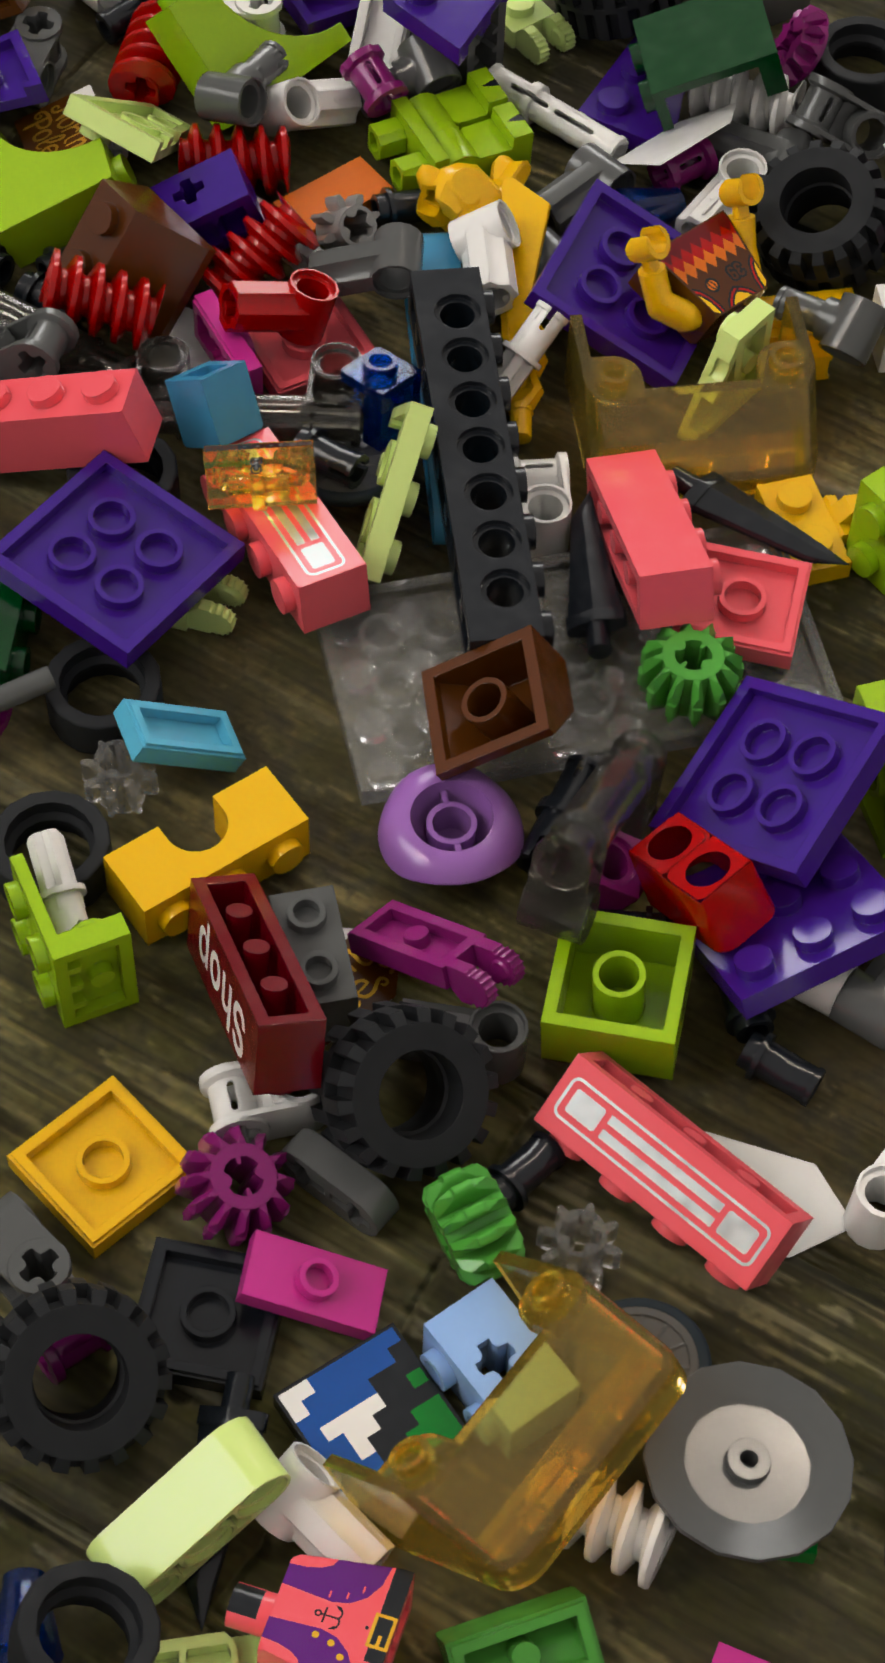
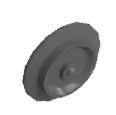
M743 1361L701 1367L669 1387L648 1419L642 1461L653 1499L681 1534L715 1555L753 1563H763L799 1556L831 1534L851 1500L854 1457L842 1422L816 1390L781 1369Z

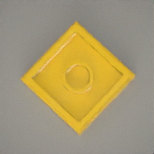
M114 1075L7 1155L8 1165L94 1259L175 1197V1184L181 1177L187 1175L180 1168V1162L187 1151Z

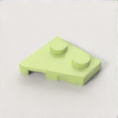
M756 297L741 312H732L725 318L718 329L716 342L677 430L676 437L695 448L762 387L776 308Z

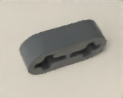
M302 1128L280 1151L287 1152V1161L282 1166L285 1172L290 1177L296 1179L295 1182L305 1191L363 1234L376 1236L400 1209L399 1203L392 1191L379 1178L314 1130Z

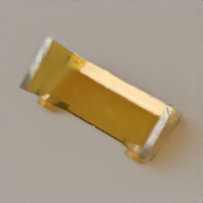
M786 297L778 342L765 346L758 354L756 363L758 379L646 389L642 373L632 361L619 356L591 357L582 314L570 315L565 382L585 477L586 458L655 449L665 470H672L678 465L700 478L714 471L748 495L755 494L756 485L812 474L814 478L818 460L816 367L798 297ZM678 493L679 498L682 499L684 495Z
M500 1251L493 1262L520 1300L518 1307L519 1316L527 1328L538 1335L454 1439L435 1433L409 1436L392 1449L388 1459L378 1471L334 1454L329 1456L323 1466L349 1501L396 1548L495 1589L511 1592L533 1584L549 1569L680 1399L687 1385V1375L667 1345L578 1272Z

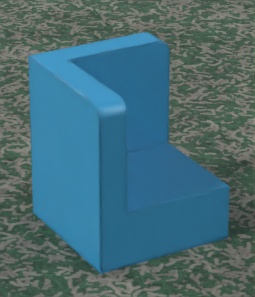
M245 360L208 361L165 380L182 441L187 448L226 446L261 430L263 427V421Z

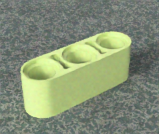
M247 1416L237 1417L219 1426L99 1533L88 1546L86 1555L92 1562L108 1563L133 1576L152 1597L156 1606L172 1594L286 1490L290 1484L291 1476Z

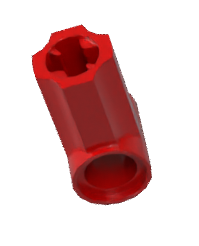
M308 268L297 269L292 272L289 281H231L230 283H223L218 296L220 308L219 321L225 332H278L280 336L294 344L303 346L316 345L323 338L339 294V288L337 283L327 274Z

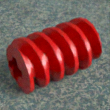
M157 0L142 2L133 12L107 81L109 92L114 99L151 103L158 107V105L171 101L175 95L181 77L145 23L162 11L156 2Z
M198 123L191 124L187 138H181L180 136L178 173L231 148L254 190L259 179L262 181L266 194L273 196L280 180H283L287 193H290L291 143L285 125H279L274 141L268 140L263 124L257 125L252 140L246 139L243 127L235 125L230 140L225 139L219 123L213 124L208 139H203Z
M278 191L277 194L282 204L279 208L265 200L259 203L265 219L263 223L248 215L242 219L248 233L246 238L232 231L226 234L232 250L229 254L213 246L216 250L212 258L215 267L212 269L207 267L202 279L217 296H219L223 283H230L231 281H266L265 273L281 281L286 277L280 261L282 258L297 266L303 261L297 246L298 243L312 250L320 246L313 230Z
M54 247L38 302L43 303V308L49 307L65 310V314L76 325L82 317H86L88 335L92 337L97 335L104 324H108L110 326V342L116 345L127 331L132 332L133 350L139 352L153 331L166 284H163L156 295L151 297L150 279L141 277L133 289L130 290L128 286V273L122 269L116 273L110 282H106L105 264L97 262L89 274L85 275L83 256L75 255L68 265L63 268L61 264V251L59 248Z

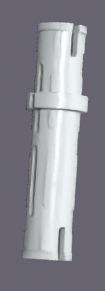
M495 63L489 68V72L508 96V102L514 104L528 125L534 122L578 149L587 143H594L615 159L625 155L629 144L625 136L613 132L586 114L552 96L548 86L539 81L530 83L506 69L501 63Z

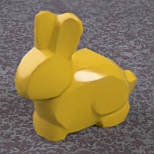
M500 155L491 164L489 177L477 164L457 162L439 169L432 165L422 164L416 173L417 183L421 190L417 200L416 213L430 226L441 227L445 232H448V223L498 199L502 200V182L505 178L512 177L524 185L530 175L531 165L528 160L514 161L509 156Z

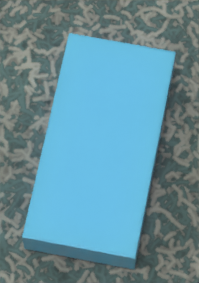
M123 698L113 712L132 762L236 772L246 759L226 711Z

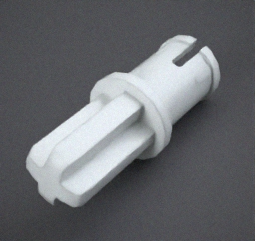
M540 299L536 302L535 308L510 342L504 340L502 343L505 347L503 351L502 368H497L499 377L508 376L511 400L532 370L539 371L542 368L538 363L562 328L569 322L566 317L557 311L544 330H540V324L552 309L550 305Z
M51 828L30 835L26 842L39 886L40 896L57 934L71 930L76 924L88 919L83 897L87 894L86 886L84 883L77 882L65 838L56 828Z

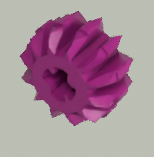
M239 1125L230 1127L224 1134L223 1139L213 1131L208 1132L198 1142L199 1151L189 1150L182 1158L180 1168L187 1175L177 1181L174 1194L193 1200L183 1210V1220H195L201 1216L207 1222L203 1228V1240H212L223 1229L230 1248L240 1246L245 1241L247 1233L251 1236L256 1229L271 1233L272 1222H281L290 1211V1205L283 1197L287 1196L294 1189L296 1179L277 1172L287 1161V1152H276L269 1156L263 1150L267 1144L266 1133H258L250 1143H246ZM232 1179L240 1184L237 1194L229 1189Z

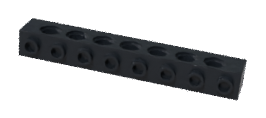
M479 267L410 271L408 312L423 405L434 408L430 423L438 425V432L431 455L463 654L528 625H532L553 647L554 625L552 613L550 610L541 611L539 598H544L545 596L544 568L541 561L532 562L530 550L536 549L535 519L533 513L523 514L522 503H527L528 499L525 467H515L513 457L519 456L518 426L516 421L507 422L505 412H510L511 410L510 382L508 376L499 377L497 368H502L503 366L502 338L500 333H491L490 325L495 323L493 291L483 290Z

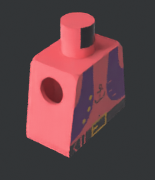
M300 1554L291 1559L278 1593L239 1581L232 1592L224 1625L225 1627L261 1638L257 1650V1663H393L412 1609L415 1572L393 1567Z

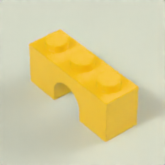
M267 766L213 795L215 832L222 839L214 847L204 851L180 849L173 845L157 826L103 857L107 892L148 946L165 936H176L188 929L191 878L255 873L258 881L261 882L275 873L284 874L291 871L306 855L310 854L309 818Z

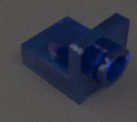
M375 347L341 369V381L364 394L363 442L381 452L387 447L391 439L397 441L399 430L388 427L393 408L409 401L420 403L421 369L381 347Z

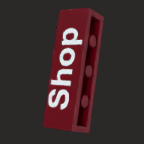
M255 873L191 878L187 947L252 1094L286 1095L293 1091L321 1088L327 1018Z

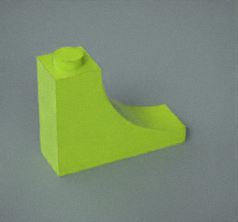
M157 0L156 2L162 11L145 22L193 97L197 82L202 74L207 71L226 73L236 63L245 62L264 41L271 40L280 44L287 54L283 59L288 60L289 63L288 68L268 86L295 77H303L352 41L341 22L327 30L310 35L293 36L270 32L248 22L235 13L222 0ZM209 121L212 126H213L214 123H219V122ZM219 123L222 131L233 126L232 124Z
M0 132V244L6 248L7 253L14 258V261L20 268L35 262L37 257L43 255V250L46 247L61 248L68 244L102 178L137 184L135 174L126 157L122 153L114 156L101 137L70 149L37 152L11 145Z

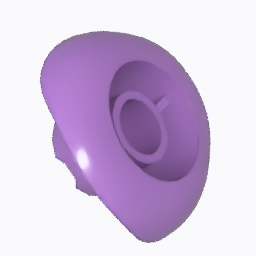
M430 764L409 773L397 784L390 794L379 820L378 843L387 865L402 878L433 885H464L485 880L510 867L519 858L523 849L524 829L515 803L504 789L489 776L473 768L442 781L436 776L435 764Z

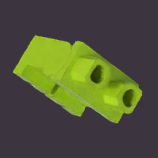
M487 67L468 72L465 85L435 95L426 92L420 93L410 100L406 96L391 100L390 118L368 126L367 144L376 161L395 155L400 156L390 160V177L396 190L403 191L420 188L417 183L416 173L422 164L432 165L438 169L457 162L477 164L490 177L491 164L500 155L509 156L514 161L528 160L531 163L534 132L514 104L508 102V96Z

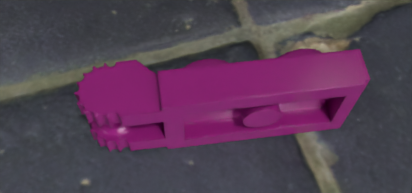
M393 899L347 934L351 953L445 990L451 988L463 1003L471 1006L474 1004L476 1008L481 1007L483 1009L496 1000V997L499 996L497 994L499 989L496 988V983L499 984L501 982L503 986H514L526 974L524 972L526 968L523 965L524 961L520 959L519 954L514 952V949L511 950L508 946L504 947L503 944L488 939L485 933Z

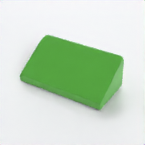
M574 1586L566 1587L443 1629L435 1634L444 1663H605L586 1596Z

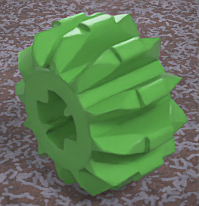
M713 623L703 631L694 630L691 624L682 625L680 632L669 627H662L656 636V640H647L646 646L641 651L640 664L642 665L638 667L637 674L639 691L646 693L645 701L647 702L648 710L666 708L665 716L668 724L678 716L687 717L693 728L701 721L702 715L717 721L741 685L739 681L742 680L744 672L743 656L735 654L733 637L715 638L716 632Z
M478 1163L463 1168L456 1167L439 1175L438 1180L423 1188L422 1201L425 1206L424 1211L430 1220L432 1230L440 1243L441 1250L445 1253L451 1268L456 1271L461 1281L470 1286H476L490 1278L497 1280L509 1274L510 1269L524 1262L526 1249L523 1244L524 1238L516 1223L517 1219L512 1214L507 1198L500 1191L496 1179L491 1177L487 1168Z

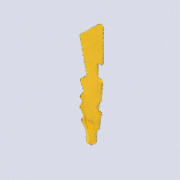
M512 177L505 178L502 182V200L508 205L517 222L521 244L513 249L519 295L512 303L513 308L501 314V336L503 341L508 340L509 342L533 310L524 304V301L536 282L551 209L549 202ZM540 324L539 329L544 330V328ZM545 353L538 362L542 368L539 371L532 370L511 400V410L508 412L509 421L517 422L519 444H527L532 440L534 409L544 394L540 377L548 363Z

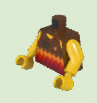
M742 174L740 178L725 180L720 186V200L725 206L732 208V214L727 215L723 210L671 241L669 233L663 226L643 227L640 231V237L631 238L626 244L625 252L628 259L633 263H641V266L628 284L645 300L647 312L652 319L676 330L691 344L697 345L717 333L720 325L729 314L741 312L756 297L760 298L768 289V281L762 272L757 249L755 214L749 213V206L758 204L764 195V183L758 174Z

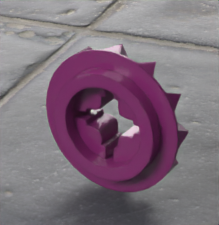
M811 4L803 10L798 9L794 12L791 21L783 24L782 32L778 38L774 39L783 72L789 76V88L805 79L814 70L827 45L829 35L828 15L825 11Z

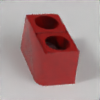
M680 812L668 818L628 852L650 905L675 923L696 926V938L716 952L723 953L736 949L768 923L775 913V906L753 862ZM701 862H712L727 872L722 879L708 886H694L686 880V871Z

